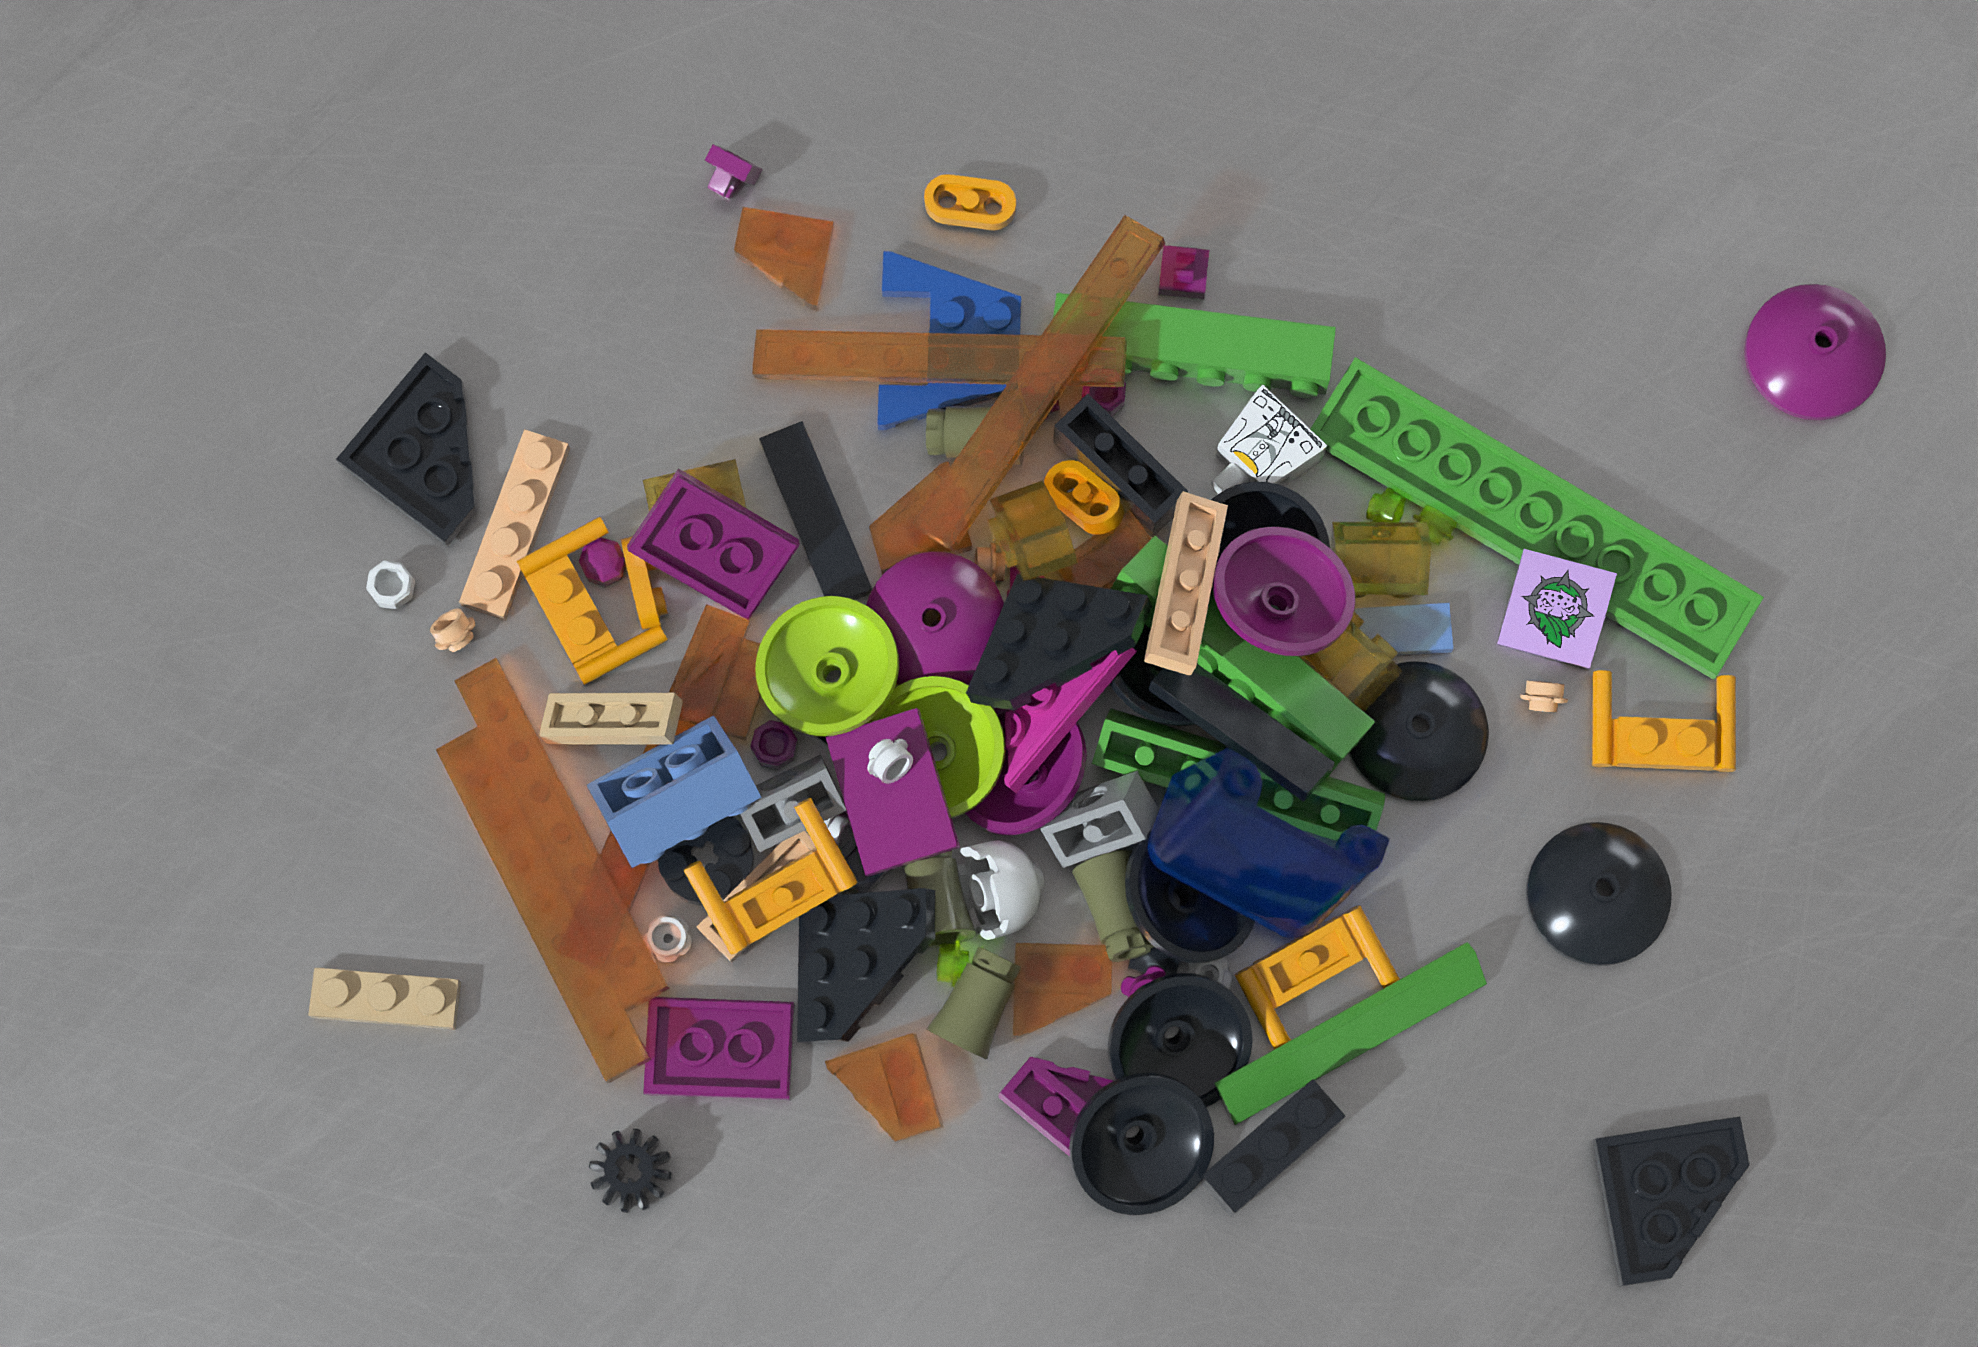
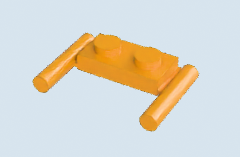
M601 517L517 560L522 573L584 685L668 640L661 626H656L617 646L567 556L609 533Z
M1607 670L1594 671L1592 766L1717 770L1719 772L1736 771V677L1732 675L1716 677V723L1715 720L1621 716L1617 719H1612V672Z
M811 798L801 801L794 808L817 849L815 851L811 850L727 898V901L723 902L700 860L683 870L731 955L741 951L749 944L832 898L841 891L849 889L858 882Z
M1361 905L1347 910L1341 916L1331 918L1254 961L1253 965L1238 971L1234 975L1274 1050L1291 1041L1275 1008L1367 957L1383 989L1400 980Z

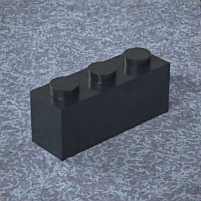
M1086 394L1054 425L1053 441L1072 460L1084 464L1116 490L1124 511L1152 538L1174 518L1177 500L1183 491L1188 493V490L1089 394Z
M1312 1079L1201 1176L1200 1182L1229 1216L1232 1217L1337 1126L1346 1116L1317 1082Z

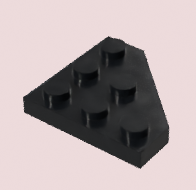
M425 352L340 453L336 461L340 466L447 547L477 512L465 389L462 379Z
M1017 574L966 691L971 703L1015 711L1032 702L1030 696L1047 686L1056 683L1057 687H1060L1092 670L1090 664L1115 650L1120 655L1135 647L1152 608L1148 595Z
M917 888L835 895L799 916L798 1043L849 1042L861 1028L859 1022L874 1004L880 1005L904 977L901 972L917 953L923 954L935 940V890Z
M1740 1116L1601 1137L1593 1140L1619 1286L1667 1280L1674 1276L1691 1247L1700 1238L1731 1189L1750 1165Z

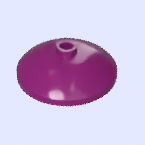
M1798 285L1774 295L1754 316L1745 339L1746 367L1757 390L1769 403L1779 410L1802 419H1833L1855 410L1870 397L1878 386L1886 363L1884 336L1872 312L1853 295L1827 285ZM1815 337H1825L1829 341L1830 346L1828 348L1819 347L1815 342Z
M1264 527L1246 532L1234 539L1225 548L1215 568L1213 592L1221 615L1240 637L1262 650L1286 656H1303L1317 653L1331 646L1342 636L1353 616L1355 590L1347 568L1328 546L1304 532L1283 527ZM1270 605H1275V606H1277L1280 610H1276V609H1274L1273 607H1271Z
M924 552L907 557L889 568L876 582L868 597L866 606L883 619L895 639L899 655L897 684L901 685L921 677L939 676L955 679L969 685L1004 606V602L996 584L977 564L952 553ZM931 610L938 611L941 614L939 624L933 627L924 624V616Z
M996 707L994 710L1000 719L1005 737V713L1009 710ZM1076 723L1017 794L1005 785V775L1008 774V750L1005 749L1003 768L994 788L979 805L965 814L983 829L1001 835L1027 833L1052 821L1071 802L1081 785L1085 773L1087 748L1079 724ZM1038 774L1035 780L1031 782L1033 776Z

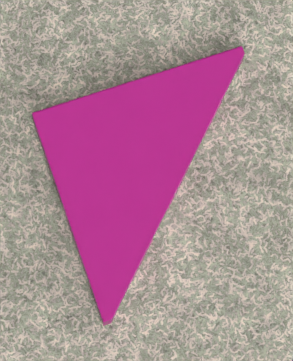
M1012 551L1007 556V565L1010 567V589L1017 574L1045 578ZM1131 648L1120 655L1115 650L1090 664L1092 670L1060 687L1053 683L1031 695L1032 702L1015 711L1009 710L1005 713V749L1008 750V774L1005 775L1006 786L1017 794L1137 652L1135 649Z

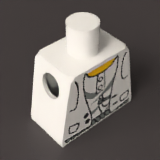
M1262 385L1218 444L1216 456L1226 468L1211 481V485L1218 494L1230 487L1248 482H1270L1286 486L1317 465L1323 459L1327 445Z

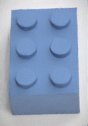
M714 715L675 736L673 744H660L587 784L590 793L632 868L641 863L647 864L659 859L666 849L683 840H692L701 836L710 825L727 816L731 817L743 813L750 807L752 802L761 798L738 751Z

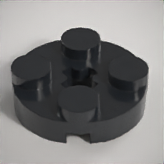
M727 816L710 825L705 833L695 839L683 840L666 849L665 853L658 859L660 874L670 890L682 900L696 905H703L683 871L687 866L698 861L693 855L696 848L703 849L706 844L714 846L713 853L719 857L716 864L707 863L705 870L722 900L752 872L754 854L750 837L741 823L733 816Z

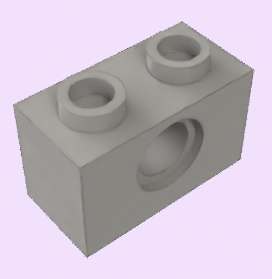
M820 754L756 785L761 798L752 802L750 807L740 815L758 851L761 852L806 830L794 808L801 801L811 798L824 821L846 811V807Z
M1135 771L1077 792L1067 807L1052 821L1042 826L1040 830L1062 868L1146 840L1159 809L1139 773Z

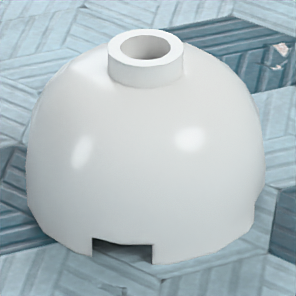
M989 841L962 848L960 852L965 857V863L957 865L967 909L969 911L974 908L977 918L982 924L975 929L978 935L986 940L1012 934L1024 928L1036 914L1040 903L1041 890L1044 888V876L1039 865L1032 862L1028 855L1019 847L1005 841Z

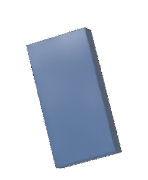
M1449 603L1354 609L1357 658L1452 653L1453 651Z

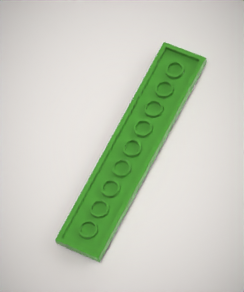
M1356 357L1310 428L1327 445V452L1518 565L1523 550L1527 549L1617 573L1605 616L1713 680L1719 674L1764 598Z

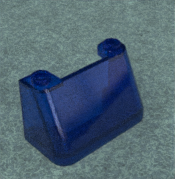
M1228 748L1172 775L1148 841V853L1153 864L1161 871L1283 937L1290 939L1299 938L1316 929L1383 861L1390 838L1364 825L1349 827L1341 833L1335 848L1258 807L1257 802L1262 789L1260 772L1251 761Z

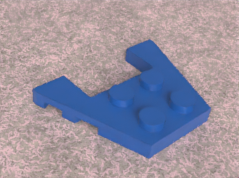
M883 251L882 297L930 298L928 384L926 386L879 384L878 430L895 428V424L916 418L918 420L927 418L928 409L931 408L946 410L947 406H969L1019 391L1021 296L891 251Z

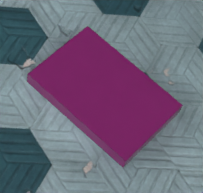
M678 468L629 541L627 549L637 557L749 621L800 543L798 538Z
M918 708L862 725L850 732L826 737L866 876H872L960 848L923 719ZM884 739H891L893 743L897 739H902L908 744L906 750L913 756V764L902 778L893 783L886 784L880 778H876L868 772L869 753L878 742Z
M649 997L643 1094L650 1096L790 1101L795 1003L783 1001Z

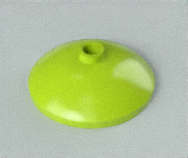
M838 596L812 598L785 611L767 630L759 646L756 658L757 685L769 710L788 727L814 736L843 734L859 728L870 721L888 702L895 688L899 671L897 645L883 619L868 606L856 600ZM831 671H841V676L837 681H826L827 675Z
M921 677L894 688L885 706L866 724L914 708L920 710L931 750L938 744L945 745L947 749L946 756L940 761H935L951 818H955L979 805L997 783L1005 759L1004 732L1000 719L992 706L971 703L966 694L969 685L947 677Z

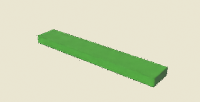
M1466 942L1214 1083L1230 1119L1235 1125L1304 1087L1312 1079L1317 1080L1486 985L1487 983L1476 951Z

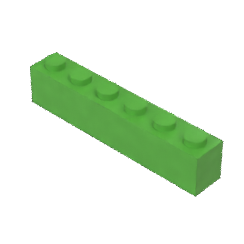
M1056 293L1049 345V360L1057 361L1059 366L1068 369H1082L1085 365L1104 367L1107 370H1115L1119 375H1128L1132 370L1149 372L1151 377L1164 381H1173L1178 379V376L1197 378L1196 381L1199 384L1213 387L1222 386L1224 382L1243 384L1244 389L1256 392L1264 385L1269 391L1271 388L1290 390L1289 393L1296 397L1314 398L1317 394H1326L1330 382L1336 327Z
M1154 536L1121 570L1110 588L1148 595L1152 608L1145 624L1150 629L1168 547L1157 536ZM1212 584L1197 664L1335 762L1331 772L1326 777L1328 778L1360 742L1375 721L1298 656L1274 654L1262 650L1240 637L1221 615L1214 598Z
M1110 708L1105 718L1091 763L1125 775L1137 771L1144 781L1370 851L1385 803L1384 793L1330 776L1325 778L1303 802L1221 742Z

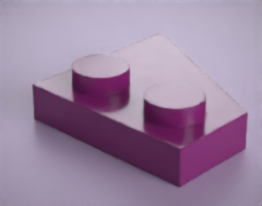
M1030 1056L1001 1090L998 1098L1070 1157V1136L1078 1114L1097 1091L1114 1080L1090 1075V1071L1076 1067H1058L1052 1061Z

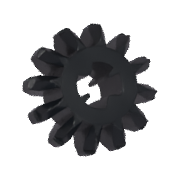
M634 1128L632 1130L629 1144H626L624 1136L620 1131H615L612 1133V1138L616 1145L615 1149L611 1150L602 1142L596 1146V1149L607 1157L606 1161L594 1160L589 1163L591 1170L604 1172L605 1174L591 1182L592 1189L602 1190L611 1186L604 1194L602 1202L610 1206L621 1195L620 1210L623 1213L630 1212L633 1197H636L639 1207L646 1211L650 1209V1202L645 1195L646 1193L651 1191L659 1199H663L666 1195L665 1191L655 1183L657 1179L671 1181L673 1173L665 1169H658L657 1166L671 1160V1155L668 1151L652 1155L660 1143V1140L654 1135L648 1138L641 1147L642 1131L640 1129ZM634 1158L641 1160L637 1167L642 1173L641 1177L636 1182L629 1177L628 1183H623L621 1180L624 1178L625 1173L620 1169L621 1165L626 1160L631 1164H634Z

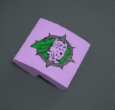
M1524 549L1497 645L1590 669L1617 573Z

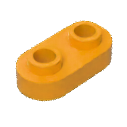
M944 174L932 179L924 192L925 209L928 215L941 224L985 230H1000L1008 226L1016 214L1015 194L1007 184L1001 181ZM944 197H951L956 201L955 205L950 208L942 207L939 202ZM990 203H996L1002 209L997 214H990L986 212L985 207Z
M1066 460L1057 463L1047 472L1044 479V487L1050 501L1084 531L1095 535L1105 534L1114 530L1121 523L1124 516V507L1118 493L1084 464L1075 460ZM1074 488L1072 492L1066 493L1069 489Z
M631 536L621 539V544L642 630L660 626V616L668 614L662 586L653 588L649 571L658 568L628 551L627 545L633 537Z

